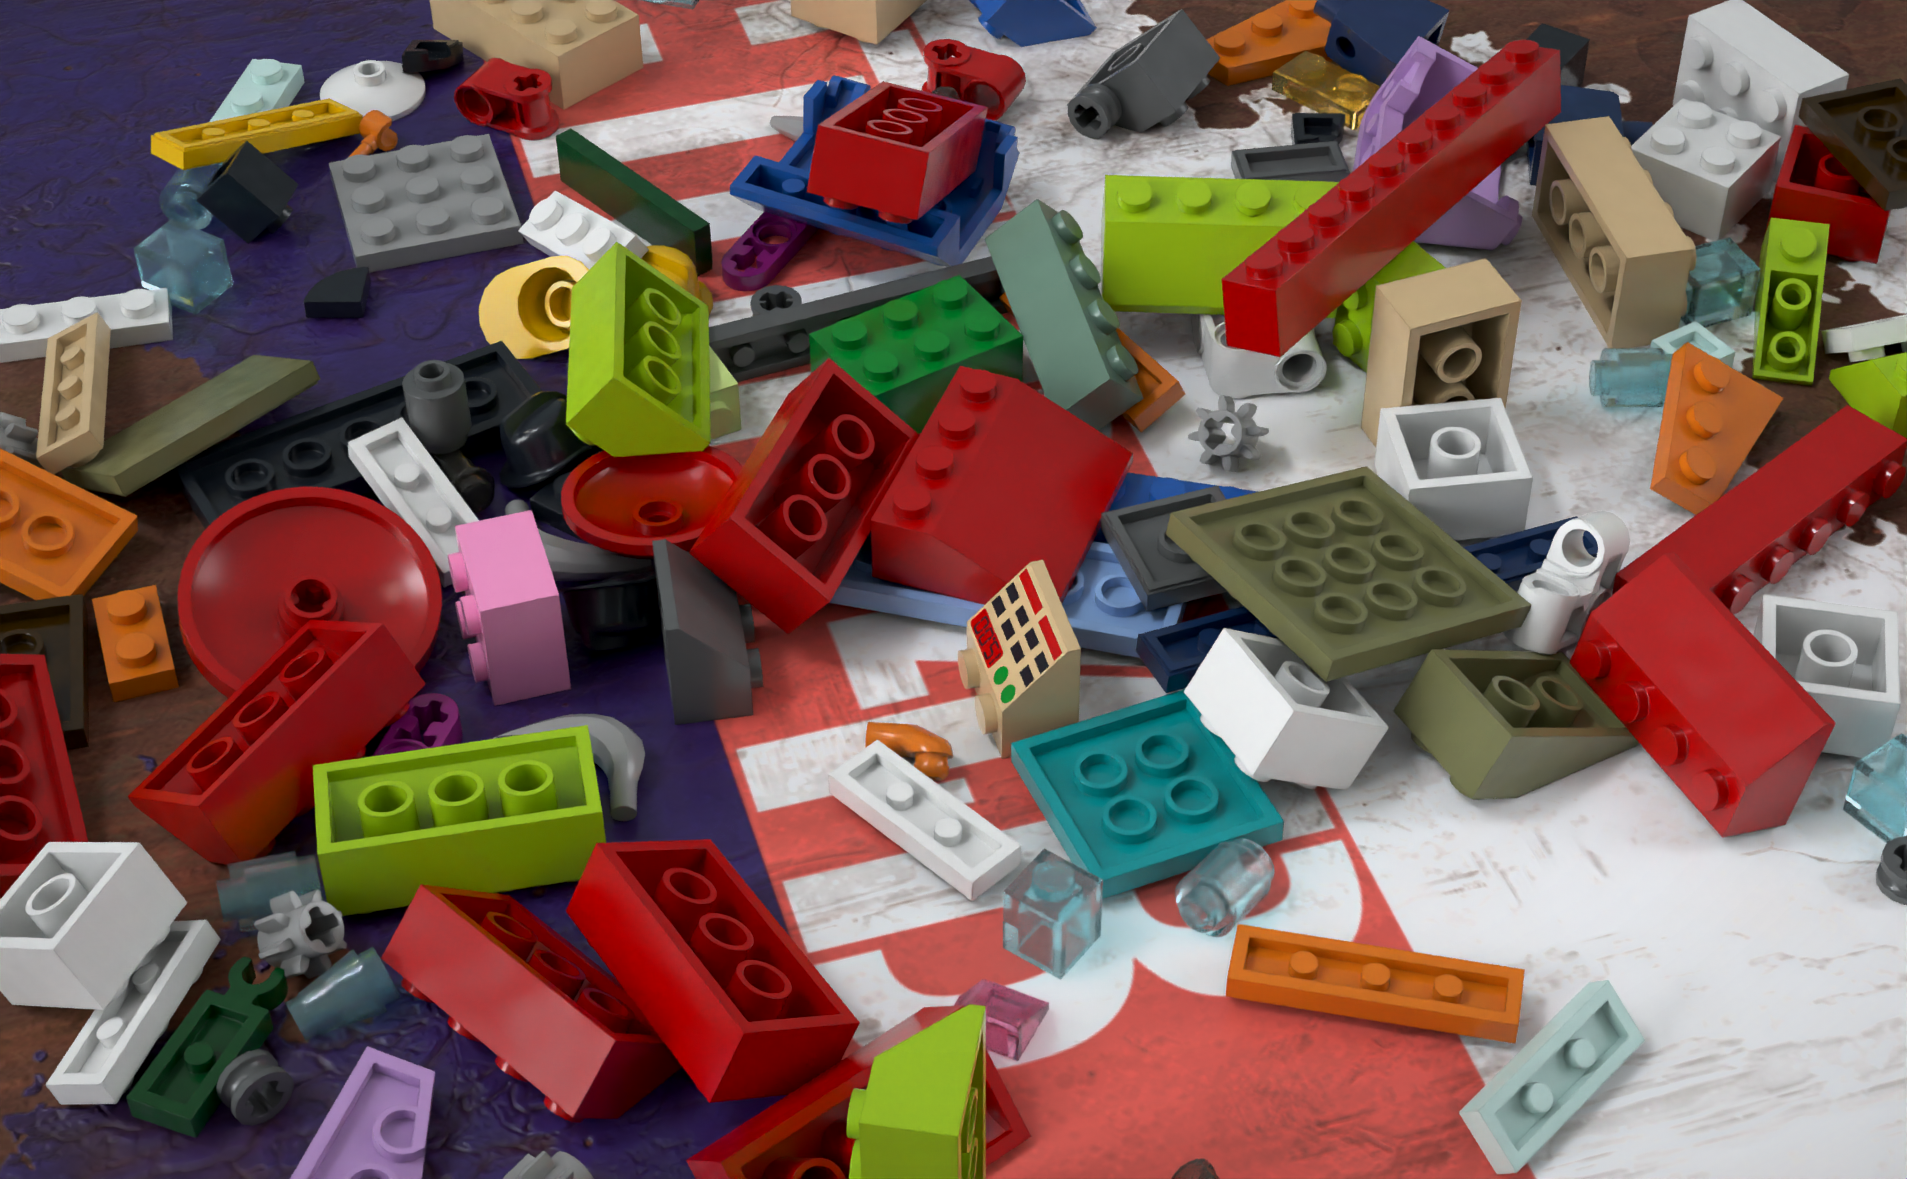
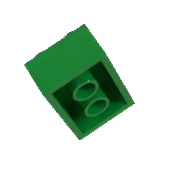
M960 275L942 280L937 284L889 301L884 305L838 321L833 325L809 334L811 373L830 358L918 434L924 429L960 366L986 370L994 374L1016 378L1023 382V335Z

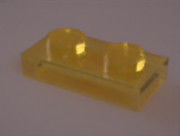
M1304 51L1275 70L1272 78V90L1318 113L1345 114V126L1352 130L1360 127L1361 120L1370 101L1380 88V86L1368 81L1365 77L1353 74L1326 61L1322 56L1308 51Z

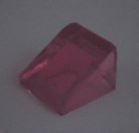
M982 979L960 995L953 1005H964V1007L969 1004L986 1006V1049L1019 1061L1049 1010V1002L987 979Z

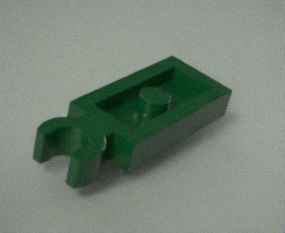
M244 956L229 971L228 980L230 988L225 995L206 989L126 1097L131 1115L197 1138L222 1102L217 1097L216 1085L224 1069L240 1055L259 1049L274 1029L270 1011L277 1008L288 994V984L284 969L276 967L266 981L260 984H253L256 978L251 958Z

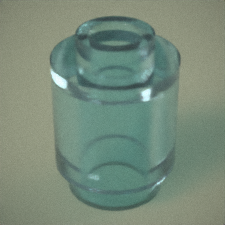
M223 162L188 170L180 168L176 170L159 197L160 207L171 222L188 230H200L208 226L214 215L196 200L216 168Z
M1604 348L1600 360H1592L1590 364V393L1592 396L1600 397L1601 405L1604 408L1662 407L1666 396L1672 354H1665L1662 348Z
M1238 838L1232 842L1219 844L1181 879L1175 888L1176 903L1184 922L1193 930L1208 936L1222 937L1227 935L1268 895L1271 881L1275 874L1271 858L1260 845L1249 839Z
M295 851L228 864L230 878L216 881L223 921L238 920L241 933L258 930L254 926L255 921L274 914L270 908V899L292 890L298 897L314 890L321 891L314 854L296 857Z

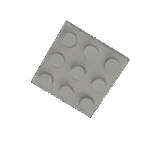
M489 134L479 136L464 135L452 141L424 146L409 145L396 151L369 156L354 155L345 160L329 163L332 184L356 268L369 267V272L371 273L524 244L523 236L518 232L522 226Z

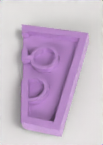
M367 1046L290 1179H422L434 1095L435 1071Z

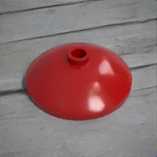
M709 445L703 451L614 457L603 450L579 464L564 482L561 491L563 517L567 525L577 536L598 549L614 555L636 559H654L652 541L664 539L689 553L743 466L726 452Z

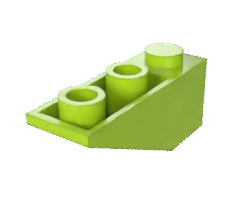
M1772 217L1770 219L1761 246L1755 298L1753 379L1809 386L1813 384L1830 224Z

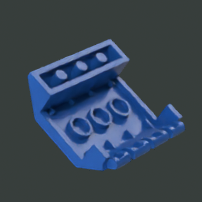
M833 75L828 87L827 82L817 80L803 96V133L780 162L755 155L730 185V195L754 209L827 230L836 235H843L870 243L885 250L920 258L935 265L950 267L962 264L1002 209L1020 154L1017 149L1018 137L1014 136L1016 132L1014 126L985 119L976 171L918 220L913 219L911 223L901 224L886 221L878 216V210L859 205L856 209L852 210L831 207L823 202V196L807 192L818 124L871 90L868 84Z

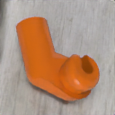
M868 722L865 748L874 741L879 740L900 757L915 758L913 766L933 781H942L948 776V759L954 757L948 740L918 725Z

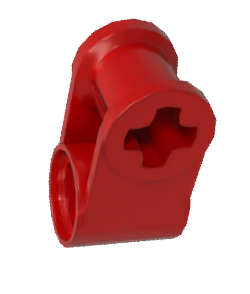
M952 39L931 41L923 50V59L928 65L927 81L923 84L921 91L988 107L986 119L997 121L1002 117L1025 87L1026 77L1021 65L1006 55H998L970 47Z
M491 58L460 84L454 92V101L458 110L468 121L478 126L491 127L514 134L525 140H539L549 137L559 128V117L556 111L551 108L549 93L552 90V79L543 70L530 69L509 63L501 58Z

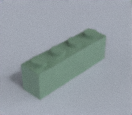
M1036 199L986 237L985 242L1020 332L1023 335V340L1045 396L1099 431L1144 399L1134 376L1138 373V366L1130 352L1122 346L1116 332V329L1120 326L1118 317L1102 298L1098 288L1101 276L1092 261L1084 254L1080 244L1083 232L1079 224L1067 211L1061 210L1057 212L1039 199Z

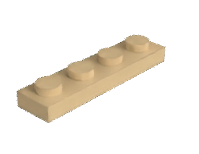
M98 312L49 337L47 340L36 459L46 471L52 474H56L69 466L71 468L81 467L95 458L99 451L103 449L111 329Z

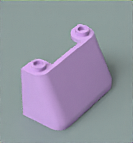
M1418 36L1376 92L1363 115L1359 128L1353 171L1478 68ZM1501 165L1417 237L1414 242L1493 250L1500 243L1508 245L1519 231L1522 216L1519 214V201L1507 195L1498 201Z

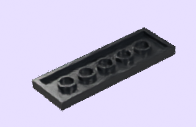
M503 341L444 361L455 365L464 374L472 426L466 443L458 450L445 454L428 452L438 466L471 456L476 452L500 444V424L503 418L528 397L538 392H543ZM405 376L212 445L171 470L173 480L205 529L223 513L239 503L270 491L293 487H326L356 493L361 496L373 491L349 458L348 442L401 417L410 427L402 385Z

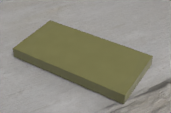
M253 355L104 441L103 449L87 464L77 468L69 466L61 470L66 481L80 488L126 497L318 384L317 381L320 380L319 374L313 361Z

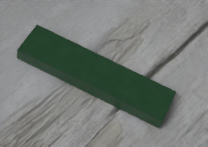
M570 128L556 135L560 179L563 183L651 245H665L687 254L696 266L697 277L713 269L710 223L578 132Z

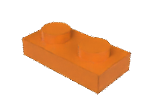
M156 585L134 590H124L116 594L92 599L113 701L118 702L178 688L179 684Z

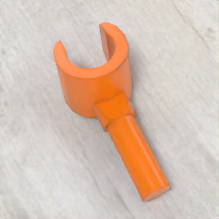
M379 110L368 112L362 118L359 126V132L364 139L349 157L354 155L369 156L377 148L383 151L394 149L398 143L397 133L389 128L392 125V119Z

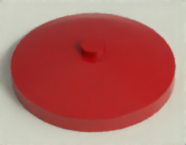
M326 487L285 488L270 491L239 503L214 520L202 532L187 555L180 574L177 599L179 626L184 645L191 660L204 678L227 698L237 691L309 620L383 623L414 668L420 673L434 649L439 634L442 611L440 576L435 561L421 537L407 522L387 507L364 496L340 489Z

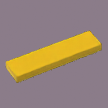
M328 98L157 132L151 135V154L182 170H188L224 162L246 141L264 154L359 134V126L363 115Z

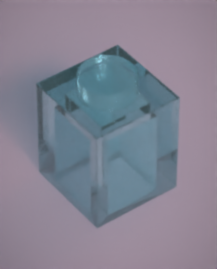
M169 220L133 248L142 288L146 290L168 288L171 305L192 314H198L233 285L224 239L178 221Z
M1730 237L1695 246L1696 266L1693 271H1689L1686 287L1687 312L1680 319L1685 325L1697 321L1706 328L1750 316L1756 289L1760 283L1761 271L1754 260L1748 257Z
M1902 733L1855 763L1843 810L1885 843L1897 837L1907 836V737Z
M1044 848L1003 891V948L1061 980L1101 936L1103 879Z

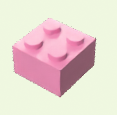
M532 510L456 525L455 530L459 552L448 554V563L455 592L465 591L466 596L460 597V601L455 602L463 639L475 637L476 643L467 645L475 682H488L494 706L571 689L559 593Z

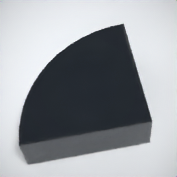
M412 40L402 54L403 73L434 71L459 64L464 60L463 42H459V40Z
M1292 114V145L1337 141L1339 144L1344 135L1345 114Z
M369 267L343 270L315 284L307 293L303 302L306 318H363L371 286Z

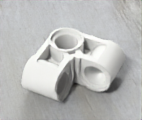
M1192 314V334L1195 349L1201 355L1210 387L1220 396L1224 395L1234 399H1242L1261 394L1301 393L1316 387L1325 377L1327 370L1326 361L1314 329L1284 355L1277 357L1227 346L1224 315Z
M1598 511L1569 520L1560 526L1553 538L1542 567L1537 569L1535 573L1525 576L1517 592L1531 604L1527 617L1521 627L1504 631V636L1522 648L1541 654H1556L1560 649L1578 642L1590 613L1611 597L1615 575L1620 571L1624 558L1628 553L1630 537L1622 519L1613 513ZM1585 530L1590 532L1597 541L1598 553L1596 558L1591 556L1584 547L1583 533Z

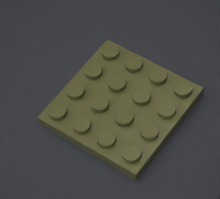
M1367 466L1171 512L1166 530V535L1184 550L1194 562L1198 563L1233 598L1237 599L1325 682L1427 654L1431 649H1445L1522 626L1531 608V604Z

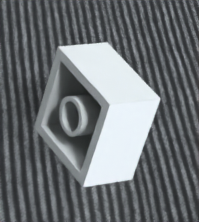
M1682 98L1645 132L1631 148L1641 167L1649 171L1653 185L1662 200L1670 204L1678 225L1693 233L1719 242L1770 190L1781 136L1761 129L1753 122L1738 120L1712 110L1704 103Z
M1501 398L1381 408L1374 462L1377 474L1381 479L1454 540L1505 536L1525 530L1533 476Z
M1763 594L1753 636L1836 722L1822 752L1884 761L1901 705L1898 611Z
M1223 628L1184 691L1186 696L1202 714L1200 717L1202 724L1209 731L1221 737L1236 755L1234 761L1237 767L1246 775L1262 782L1276 779L1295 782L1308 789H1315L1317 786L1347 791L1389 728L1345 677L1325 682L1280 639Z
M48 842L0 899V991L12 1005L104 1010L107 1005L123 994L129 983L128 978L149 951L159 946L166 939L170 932V924L188 902L140 842Z

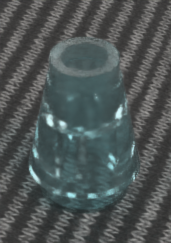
M372 946L358 955L352 949L300 991L298 996L285 1002L304 1039L307 1041L317 1034L322 1035L386 1013L385 1005L399 998L400 995Z

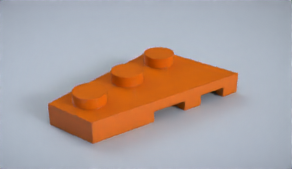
M1285 0L1206 39L1220 57L1208 74L1229 86L1284 73L1286 64L1295 61L1310 59L1315 65L1332 62L1333 60L1325 52L1331 23L1314 14V6L1317 0Z
M1689 342L1685 343L1672 354L1650 489L1695 515L1703 511L1723 495L1780 405L1783 397Z

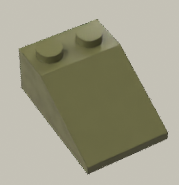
M1431 649L1393 710L1411 731V738L1416 745L1432 754L1449 773L1451 784L1460 793L1475 800L1518 798L1636 747L1639 743L1569 663L1570 659L1563 652L1541 654L1533 651Z

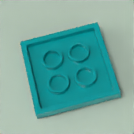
M1185 689L1011 743V762L1094 901H1099L1283 839L1284 820L1257 780L1246 775L1237 767L1234 761L1236 755L1223 739L1209 731L1200 720L1202 714L1184 693Z

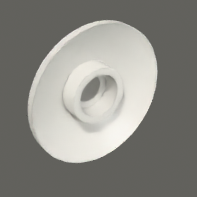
M367 60L345 67L331 75L321 87L320 100L330 98L359 112L363 117L372 110H379L390 117L392 121L409 115L421 105L425 98L426 88L420 73H403L401 63Z

